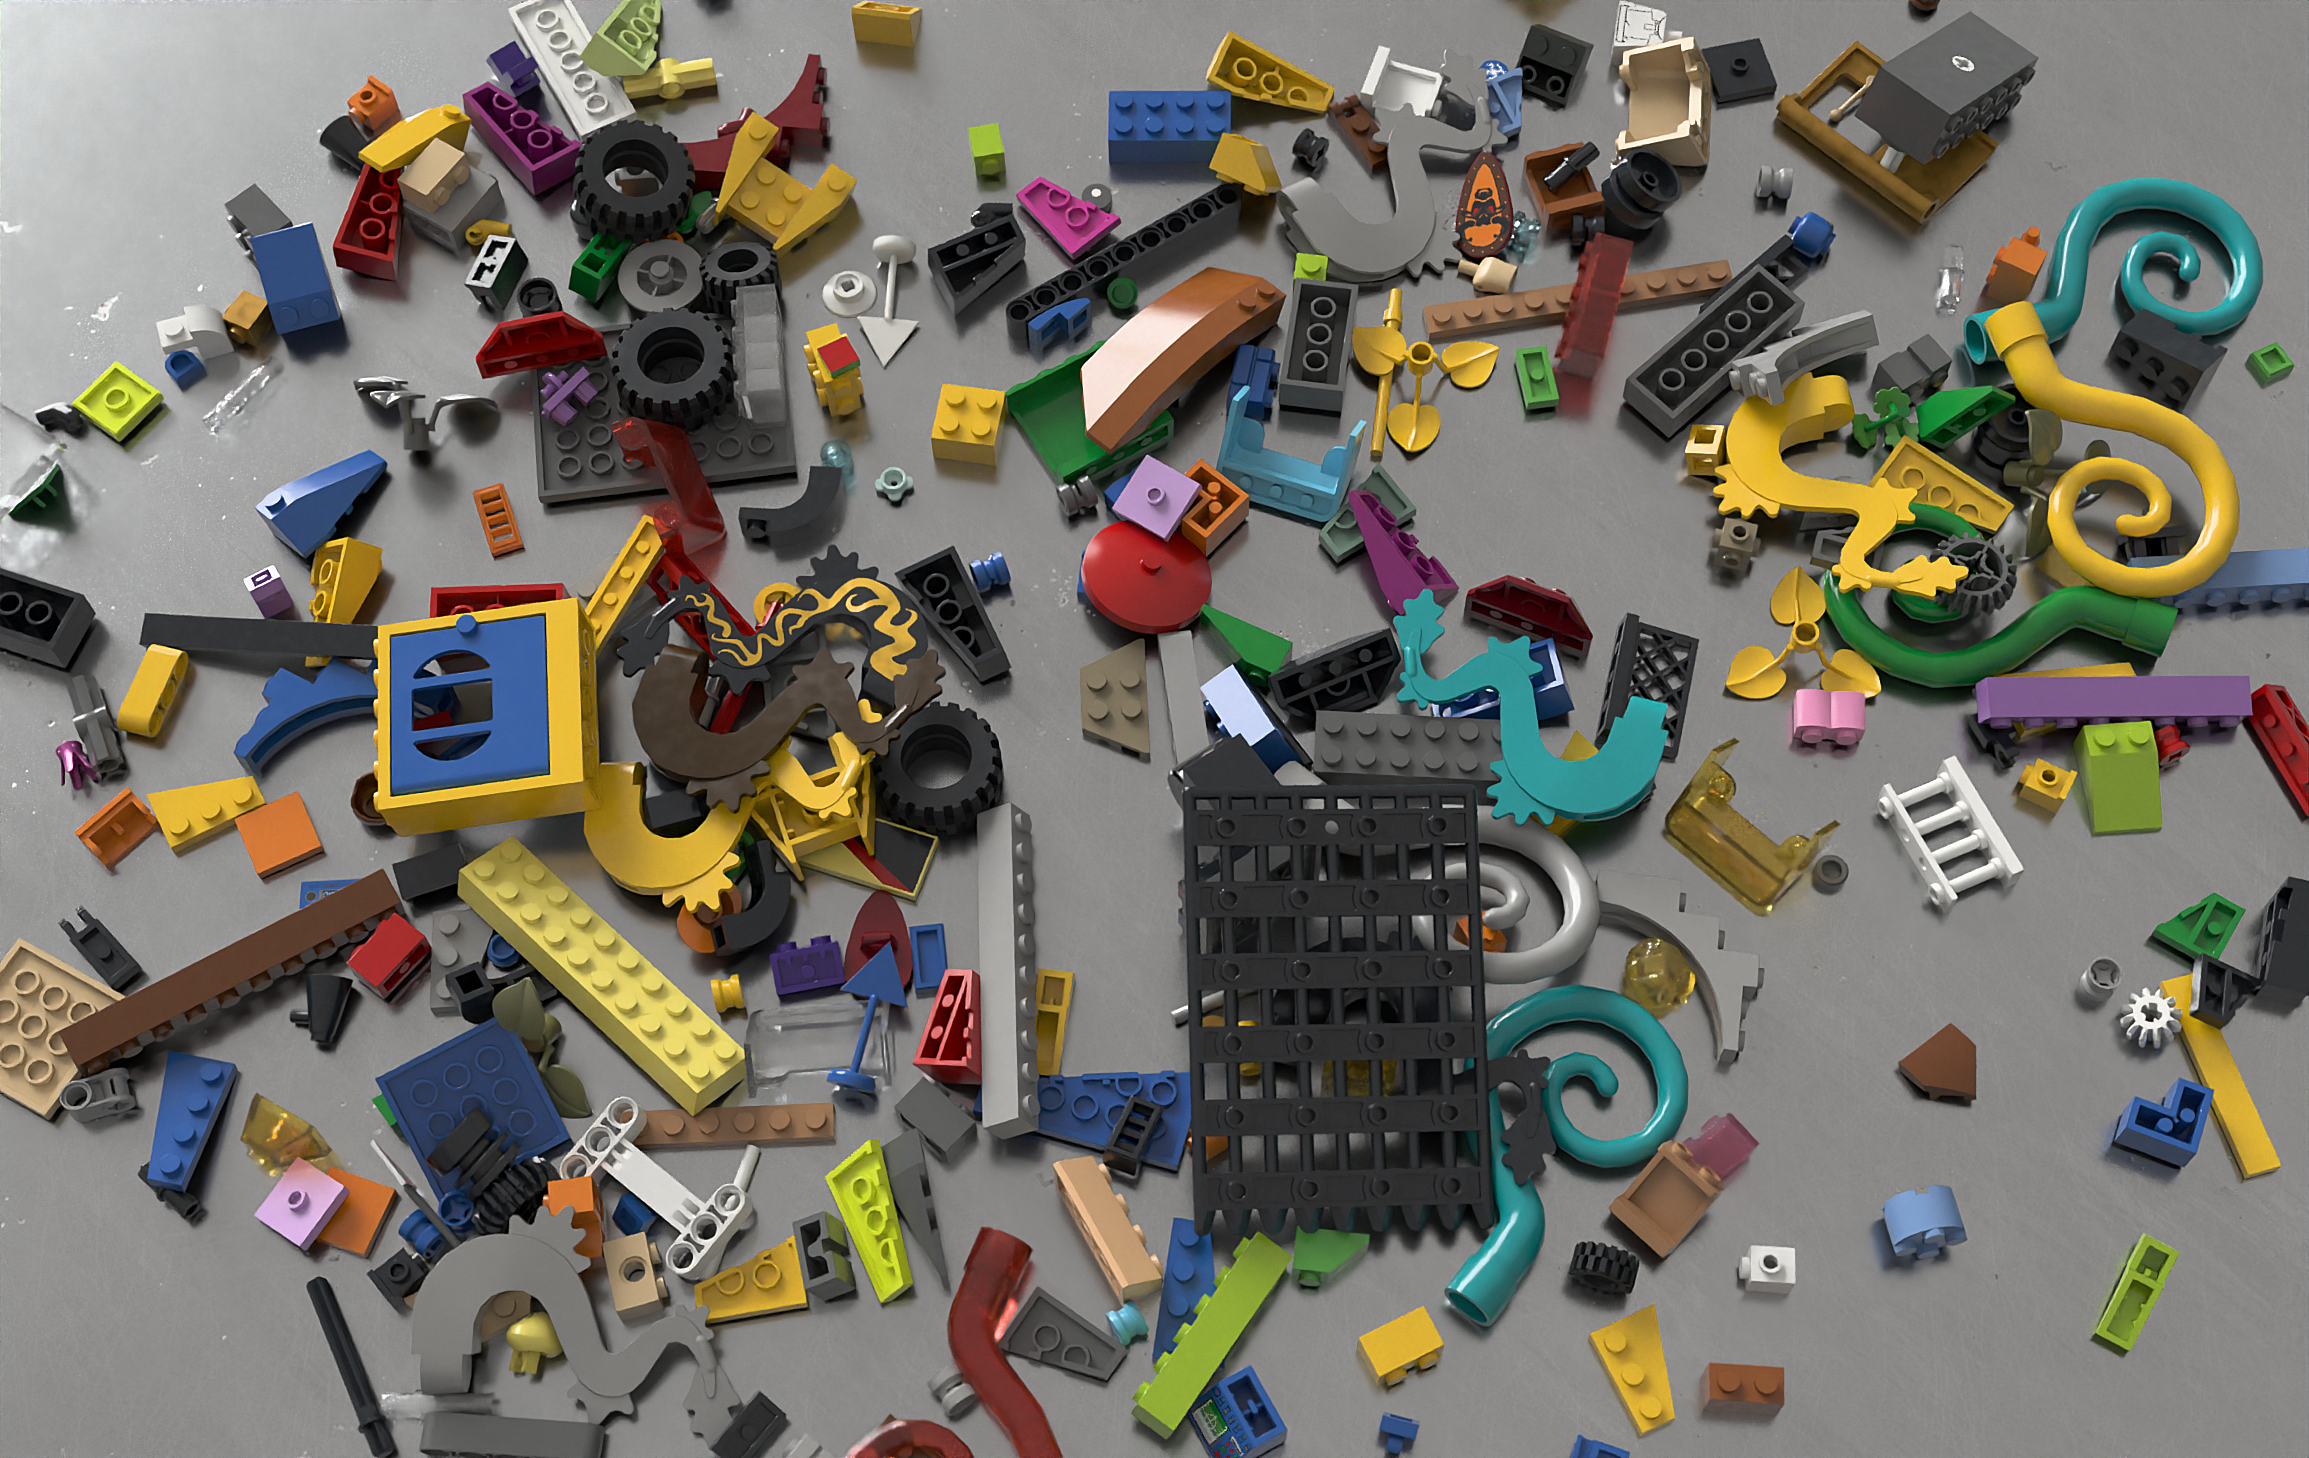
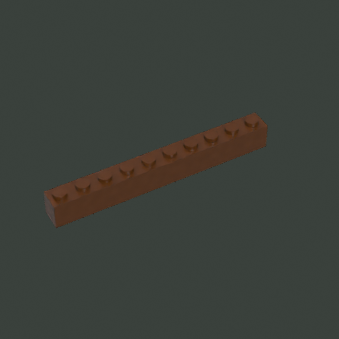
M381 868L58 1032L76 1068L83 1077L88 1074H99L105 1071L110 1066V1063L122 1057L130 1058L142 1051L143 1046L155 1040H166L175 1034V1030L187 1024L194 1025L208 1017V1013L220 1007L228 1008L235 1005L245 994L251 991H262L271 986L273 980L285 974L293 975L298 973L305 967L306 963L316 958H327L334 954L338 947L348 942L355 943L364 939L369 934V931L377 928L383 920L389 919L395 912L399 916L405 914L404 907L387 874Z

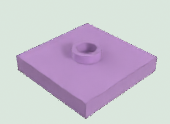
M1146 455L1112 509L1115 513L1168 542L1198 496L1202 486L1153 457Z
M297 1157L253 1216L307 1251L351 1191L305 1160Z

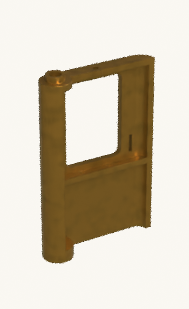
M1856 40L1799 95L1797 93H1793L1790 96L1788 94L1785 95L1776 107V110H1778L1777 118L1922 224L1989 160L1999 143L1980 129H1977L1969 139H1962L1956 148L1947 149L1939 159L1934 158L1923 165L1912 156L1905 154L1895 173L1887 170L1880 162L1889 145L1885 143L1876 153L1869 155L1808 110L1839 78L1843 76L1848 77L1860 87H1863L1866 84L1867 77L1875 76L1880 66L1886 63V61Z

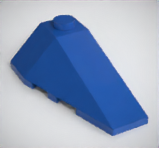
M368 449L279 487L276 491L268 494L255 509L275 536L301 556L307 558L332 537L337 530L334 526L342 515L348 516L352 512L354 507L351 503L359 494H364L371 488L387 468L388 463Z

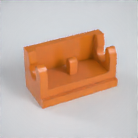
M127 787L74 833L82 844L109 869L160 824L157 818L150 813V809Z

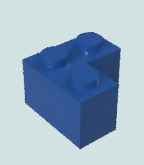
M2179 1077L2168 1090L2163 1106L2134 1096L2123 1110L2114 1142L2185 1167L2197 1154L2214 1090Z

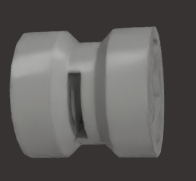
M1761 166L1757 189L1758 197L1768 198L1773 192L1780 199H1790L1793 185V168H1782L1774 173L1772 167Z
M2098 957L2094 959L2080 978L2079 985L2082 993L2090 1000L2097 1002L2109 999L2123 981V969L2112 958Z
M956 1363L939 1371L927 1383L933 1395H938L941 1398V1406L948 1416L962 1411L978 1396L972 1384H966L963 1379L964 1373Z

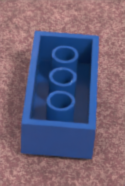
M1109 91V163H1211L1222 133L1231 134V91Z

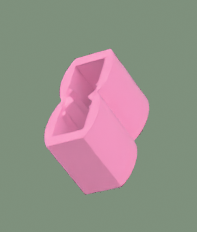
M1818 689L1796 691L1794 698V737L1801 738L1808 743H1817L1822 741V739L1828 738L1842 745H1850L1862 740L1865 732V694L1854 691L1829 692Z

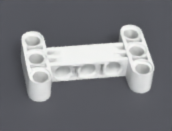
M628 1097L616 1098L563 1159L560 1165L561 1178L563 1180L574 1178L576 1168L585 1164L587 1167L585 1176H592L597 1185L606 1173L609 1172L681 1232L667 1251V1266L671 1271L685 1279L697 1278L749 1217L753 1207L752 1199L739 1186L725 1184L716 1190L706 1204L632 1144L646 1125V1112L639 1104ZM627 1109H633L634 1115L628 1123L621 1124L620 1117L622 1113ZM606 1136L610 1137L609 1147L605 1151L598 1152L597 1144L599 1140ZM733 1195H740L739 1206L733 1211H727V1200ZM716 1223L717 1232L715 1236L704 1240L702 1236L704 1228L708 1224ZM686 1252H692L693 1262L691 1265L680 1269L679 1259Z

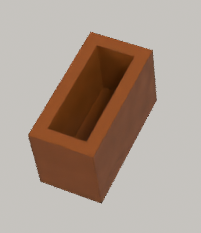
M1709 1362L1703 1373V1410L1778 1415L1785 1404L1784 1367Z

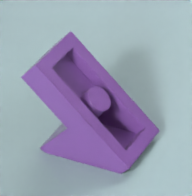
M274 565L244 579L251 596L264 618H269L294 605Z

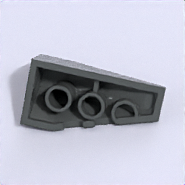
M918 1128L910 1129L881 1147L894 1205L941 1285L947 1287L950 1286L923 1148Z

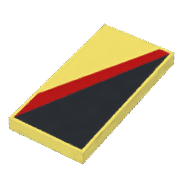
M875 818L874 855L869 856L862 836L859 835L798 857V861L801 866L878 890H886L891 894L916 901L939 844V838Z

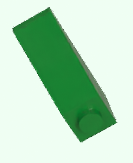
M597 232L573 263L568 289L596 303L612 282L632 247L633 240L624 239V243L615 241V236L609 234L605 237Z
M1992 385L1940 391L1916 407L1920 438L1944 449L2014 403L2015 396Z
M1206 604L1202 605L1201 626L1232 662L1239 665L1251 682L1261 687H1271L1267 676L1291 661L1293 642Z

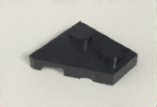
M2201 953L2194 958L2189 1016L2220 1030L2236 1015V1010L2244 1005L2248 1000V995L2260 985V979L2205 953Z

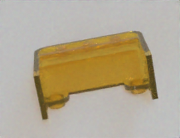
M1733 738L1712 749L1666 814L1665 827L1674 839L1748 901L1757 906H1766L1775 901L1814 861L1841 824L1834 820L1815 832L1810 839L1796 834L1785 839L1780 847L1728 805L1736 793V783L1731 774L1723 769L1722 766L1739 744V741Z

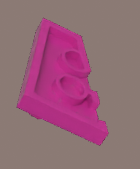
M1040 176L1016 194L1018 202L1073 260L1122 224L1119 216L1113 213H1105L1098 209L1097 205L1089 201L1084 202L1072 196L1070 191Z

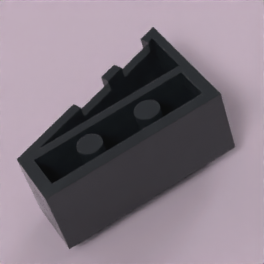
M1011 214L928 249V267L954 317L1025 257L1026 238L1015 217Z

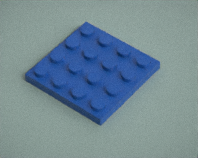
M496 1017L375 1078L439 1203L449 1193H466L474 1183L468 1179L456 1190L453 1188V1185L461 1171L455 1168L447 1175L441 1177L425 1160L476 1105L495 1120L487 1133L491 1140L505 1130L509 1133L508 1137L499 1146L503 1151L515 1140L523 1146L517 1153L512 1163L513 1165H519L524 1159L535 1157L571 1138L520 1038L516 1036V1031L504 1029L498 1023Z

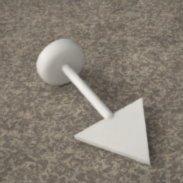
M896 235L881 236L873 242L875 257L889 263L884 318L857 316L883 368H885L919 324V321L892 319L897 264L913 260L916 254V245L913 241Z

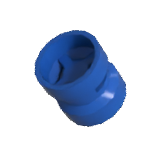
M1000 551L991 554L985 562L978 559L969 563V569L979 593L990 590L992 584L1004 585L1011 582L1007 564Z
M452 1192L441 1199L438 1205V1215L454 1235L458 1237L470 1235L476 1230V1226L471 1221L472 1212L476 1205L473 1201L470 1203L464 1198L466 1193Z
M420 1209L411 1213L401 1224L398 1234L407 1243L413 1242L416 1245L415 1250L424 1259L434 1256L447 1243L444 1236Z

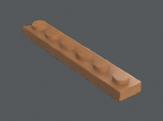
M831 1102L704 1108L695 1116H692L685 1109L645 1111L647 1115L646 1125L632 1144L638 1149L835 1141V1106ZM634 1111L623 1112L621 1124L628 1123L632 1119Z

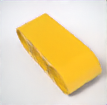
M156 644L148 648L117 717L118 729L150 738L158 734L188 668L189 657L185 651Z

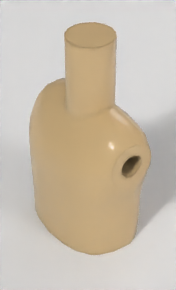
M1486 257L1480 265L1461 260L1457 271L1474 276L1473 285L1477 290L1502 295L1510 293L1518 274V266L1505 263L1494 257Z

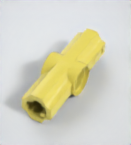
M665 58L658 61L654 68H648L643 75L622 76L628 99L657 94L665 99H675L683 95L687 89L716 85L717 83L712 58L680 63L673 58Z

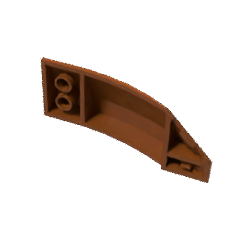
M1213 267L1205 268L1165 293L1127 322L1081 367L1080 382L1083 385L1082 404L1083 413H1085L1086 417L1085 436L1108 454H1111L1149 429L1152 422L1180 395L1220 361L1237 350L1238 345L1246 344L1278 322L1287 295L1263 277Z

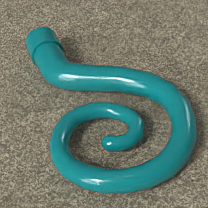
M2131 178L2098 187L2070 211L2054 243L2044 298L2041 302L2033 303L2048 335V345L2060 340L2078 321L2085 295L2091 248L2100 229L2115 215L2134 209H2158L2176 212L2202 224L2217 235L2228 250L2234 272V281L2228 296L2219 306L2200 312L2180 310L2159 302L2149 293L2143 281V267L2146 260L2152 254L2158 252L2172 254L2179 260L2181 265L2179 275L2183 281L2192 282L2198 278L2201 268L2200 258L2195 247L2182 235L2158 231L2142 236L2126 252L2121 267V289L2130 307L2137 314L2144 308L2177 324L2176 330L2188 336H2191L2193 333L2200 336L2214 335L2238 325L2256 305L2263 286V259L2255 235L2241 214L2220 196L2187 182L2165 178ZM2001 308L1968 315L1965 319L1963 326L1964 342L1969 356L1976 364L2000 360L1986 332L1984 323L1989 316Z
M1577 984L1542 989L1512 1003L1487 1024L1488 1061L1508 1056L1512 1049L1527 1036L1550 1024L1582 1020L1602 1023L1625 1034L1640 1047L1652 1064L1658 1086V1106L1652 1119L1640 1132L1621 1139L1602 1141L1588 1137L1573 1126L1565 1115L1561 1095L1563 1085L1567 1079L1576 1075L1588 1076L1595 1082L1596 1088L1602 1096L1611 1097L1615 1095L1619 1088V1081L1612 1068L1597 1056L1580 1052L1570 1053L1551 1062L1550 1067L1543 1074V1077L1548 1080V1088L1542 1090L1544 1112L1548 1117L1554 1141L1559 1148L1578 1161L1602 1168L1631 1166L1659 1152L1658 1148L1662 1143L1671 1140L1677 1134L1688 1110L1689 1079L1681 1051L1665 1027L1643 1006L1615 991ZM1474 1059L1464 1060L1463 1071L1474 1067ZM1499 1086L1489 1093L1493 1195L1500 1220L1478 1252L1468 1257L1444 1289L1445 1296L1457 1310L1474 1322L1488 1327L1494 1323L1517 1292L1516 1285L1534 1263L1544 1244L1546 1230L1544 1206L1531 1177H1529L1524 1186H1518L1514 1182L1513 1170L1504 1166L1501 1162L1503 1155L1510 1150V1146L1503 1144L1500 1139L1506 1128L1498 1097ZM1466 1131L1467 1142L1478 1164L1477 1131Z

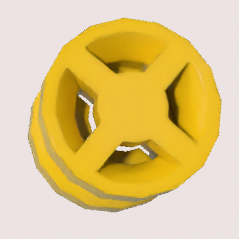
M739 974L731 975L728 980L721 981L718 978L711 980L717 1013H723L727 1008L734 1006L738 1009L745 1008Z

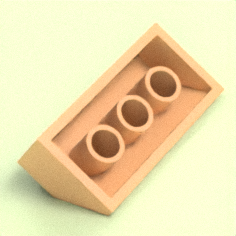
M1093 1156L1062 1160L1054 1163L1055 1186L1121 1305L1124 1307V1303L1129 1300L1136 1303L1162 1288L1161 1276L1165 1274L1163 1267L1155 1254L1149 1257L1143 1245L1147 1243V1240L1139 1225L1132 1226L1126 1214L1130 1213L1122 1195L1119 1193L1115 1196L1109 1184L1113 1181L1103 1163L1097 1165Z

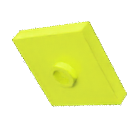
M116 361L71 405L77 408L82 416L120 442L165 398L160 391Z

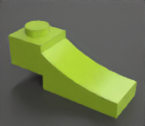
M2143 1233L2095 1333L2131 1352L2180 1252Z

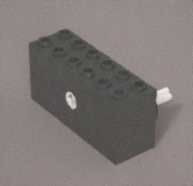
M1968 12L1881 65L1855 117L1879 133L1882 140L1889 145L1880 162L1887 170L1895 173L1905 154L1912 156L1925 165L1934 158H1941L1947 149L1956 148L1962 139H1969L1977 129L1981 128L1983 130L1992 119L1998 120L2007 109L2013 110L2022 98L2020 94L2022 87L2026 86L2036 73V70L2033 68L2039 57L1972 12Z

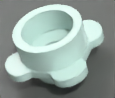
M890 467L882 472L880 479L876 480L875 488L877 491L886 493L891 501H899L902 498L901 494L906 489H911L914 483L913 479L910 476H906L902 469Z

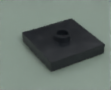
M1759 38L1701 49L1710 68L1712 88L1718 103L1776 92L1777 82Z

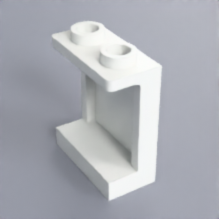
M1379 46L1361 91L1360 102L1366 112L1375 115V110L1378 107L1399 111L1408 102L1413 106L1416 116L1421 115L1438 119L1443 105V101H1440L1442 95L1447 96L1445 86L1450 81L1441 77L1439 73L1391 61V49Z

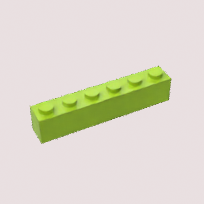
M1257 1231L1251 1241L1245 1237L1232 1254L1237 1258L1233 1267L1230 1269L1225 1265L1213 1281V1284L1218 1287L1212 1297L1204 1294L1192 1311L1198 1315L1191 1326L1186 1322L1183 1324L1173 1338V1341L1178 1344L1173 1353L1170 1355L1164 1351L1152 1368V1370L1158 1373L1151 1384L1144 1380L1132 1397V1400L1137 1402L1130 1414L1166 1440L1176 1429L1293 1258L1292 1255L1259 1231Z

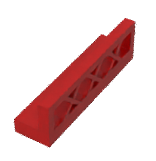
M664 553L645 580L648 586L657 594V598L663 605L669 601L667 597L669 591H665L658 583L664 572L669 576L670 591H677L679 589V579L682 575L688 576L697 585L706 581L710 584L709 592L721 600L738 631L744 636H752L756 633L751 625L685 553ZM689 612L675 617L716 662L710 649L708 636L700 630V614Z
M2265 684L2251 694L2253 715L2248 717L2304 812L2309 816V726L2284 686Z

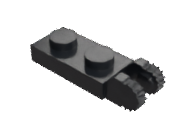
M80 905L75 910L80 919L88 924L84 929L77 933L73 925L64 918L58 922V925L71 938L69 941L113 990H116L142 968L98 918L94 919Z

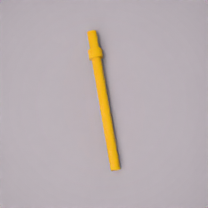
M1394 288L1390 290L1388 309L1384 312L1383 324L1398 331V328L1402 326L1403 312L1401 311L1403 292L1400 289ZM1393 370L1389 374L1379 377L1370 454L1376 457L1383 455Z

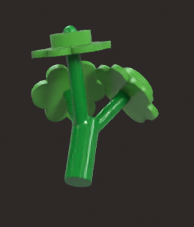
M1892 387L1889 391L1881 389L1876 393L1875 399L1877 402L1873 405V410L1875 413L1880 414V420L1873 422L1866 413L1861 415L1855 414L1851 420L1853 436L1863 448L1877 443L1875 435L1878 433V428L1888 424L1885 428L1887 435L1885 437L1886 445L1893 446L1895 449L1904 435L1917 443L1919 442L1917 437L1920 435L1918 423H1910L1908 419H1905L1911 412L1908 407L1911 402L1910 397L1906 393H1901L1898 387Z

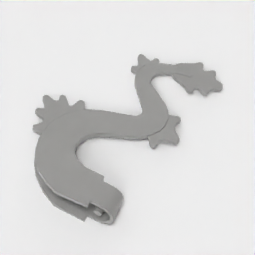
M1447 49L1444 52L1446 65L1440 68L1439 74L1450 81L1445 86V92L1454 96L1469 108L1474 109L1475 126L1472 130L1463 132L1435 119L1421 115L1416 116L1413 106L1408 102L1399 111H1392L1382 107H1378L1375 110V117L1381 130L1374 134L1372 141L1375 144L1387 146V158L1397 202L1396 213L1392 219L1383 224L1373 225L1358 221L1345 210L1333 192L1326 195L1317 182L1310 177H1306L1277 191L1276 202L1278 208L1292 229L1287 232V237L1300 253L1328 256V276L1349 282H1372L1386 279L1407 268L1413 277H1419L1424 264H1428L1436 272L1440 273L1445 268L1443 261L1459 263L1462 260V254L1452 245L1459 241L1460 235L1443 229V226L1449 220V213L1435 212L1432 192L1419 157V151L1423 148H1431L1463 154L1475 153L1480 150L1481 152L1488 151L1491 153V147L1505 146L1507 144V137L1497 130L1499 120L1491 118L1488 107L1487 70L1484 68L1475 70L1471 55L1461 57L1452 49Z
M568 1205L555 1216L550 1214L547 1206H540L537 1210L535 1222L532 1225L526 1223L520 1216L514 1215L510 1218L509 1234L481 1236L461 1244L445 1254L426 1276L413 1304L411 1354H421L420 1382L422 1393L425 1396L466 1393L468 1391L471 1379L472 1354L481 1352L482 1320L487 1307L498 1294L514 1290L525 1291L534 1296L547 1310L570 1367L579 1379L566 1392L567 1397L570 1399H580L584 1402L588 1423L600 1425L607 1415L614 1410L622 1411L624 1414H631L634 1411V1405L630 1392L635 1390L645 1380L667 1345L676 1341L687 1345L700 1365L694 1374L689 1392L682 1403L684 1409L694 1410L695 1417L690 1423L689 1429L691 1432L702 1433L706 1444L710 1447L734 1419L729 1413V1407L738 1405L741 1398L732 1388L723 1368L718 1365L709 1340L714 1338L715 1334L712 1329L706 1327V1321L710 1314L708 1305H702L689 1312L686 1310L685 1305L678 1304L674 1310L675 1316H668L655 1322L621 1353L611 1354L604 1348L589 1295L578 1274L589 1268L592 1262L590 1258L577 1254L574 1250L576 1245L586 1237L587 1231L584 1228L574 1229L572 1227L575 1214L573 1206Z

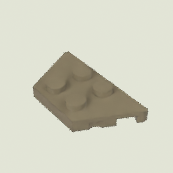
M1141 638L1080 668L1082 733L1097 740L1103 739L1109 745L1120 749L1124 746L1139 752L1140 757L1150 759L1144 638Z

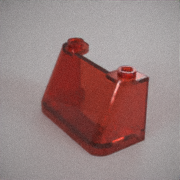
M636 417L624 418L610 424L626 461L639 460L645 464L648 470L658 467L672 501L657 508L653 517L654 526L666 552L685 553L687 555L720 540L726 528L723 517L682 428L677 425Z

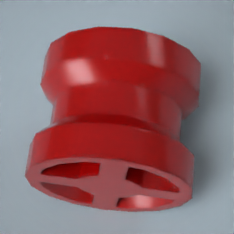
M2177 725L2166 726L2154 733L2160 765H2167L2179 760L2191 749L2188 743L2182 741L2179 737L2180 730Z

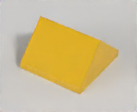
M863 1L853 6L851 10L855 40L914 47L922 8Z

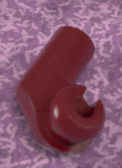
M747 107L743 108L738 120L726 122L724 125L719 126L717 129L718 138L738 132L754 110Z

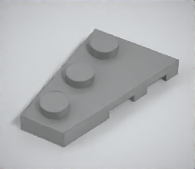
M473 909L433 912L430 1009L432 1013L459 1011L446 987V974L479 961L481 967L483 965L488 944L493 938L495 930Z

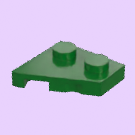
M2212 893L2202 899L2197 905L2190 906L2181 911L2173 919L2164 924L2157 925L2151 935L2193 959L2201 953L2219 959L2246 910L2224 897Z

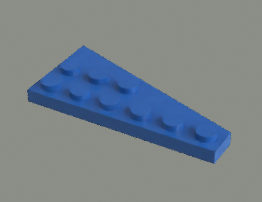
M1204 1069V1080L1206 1077V1069ZM1175 1070L1152 1074L1116 1072L1082 1074V1076L1076 1077L1050 1075V1078H1039L1037 1082L1038 1101L1040 1104V1113L1038 1115L1039 1129L1034 1130V1132L1104 1151L1130 1096L1133 1095L1164 1107L1163 1114L1143 1162L1175 1171L1178 1170L1188 1131L1191 1127L1190 1072L1175 1073ZM982 1084L973 1107V1114L982 1117ZM1135 1112L1132 1113V1116L1138 1117L1148 1122L1150 1120L1149 1117H1146L1144 1115ZM1127 1125V1127L1130 1129L1136 1130L1141 1133L1144 1132L1143 1130ZM1121 1139V1141L1137 1146V1143Z

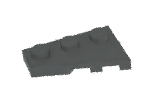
M1039 1286L1033 1291L995 1346L1004 1351L1104 1380H1108L1128 1350Z

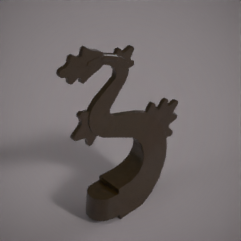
M667 644L662 650L656 665L647 663L632 702L633 723L649 762L661 774L669 779L687 783L685 791L690 798L708 792L706 803L709 809H715L720 803H724L732 814H736L740 810L743 797L754 798L758 794L752 780L771 774V768L766 761L781 747L812 709L824 708L844 736L855 745H858L857 750L860 755H866L869 751H874L879 757L886 759L890 754L889 744L892 741L899 740L901 737L898 730L911 716L922 711L927 704L943 693L942 686L936 684V682L946 675V670L944 666L938 665L939 657L934 649L928 650L920 659H908L906 662L907 674H896L893 677L896 709L881 721L868 723L862 720L853 688L847 680L855 670L853 663H837L834 661L829 649L822 648L809 665L793 666L792 672L797 681L789 685L749 725L737 732L721 735L706 731L699 726V719L708 700L705 690L709 678L708 669L710 668L708 655L706 652Z

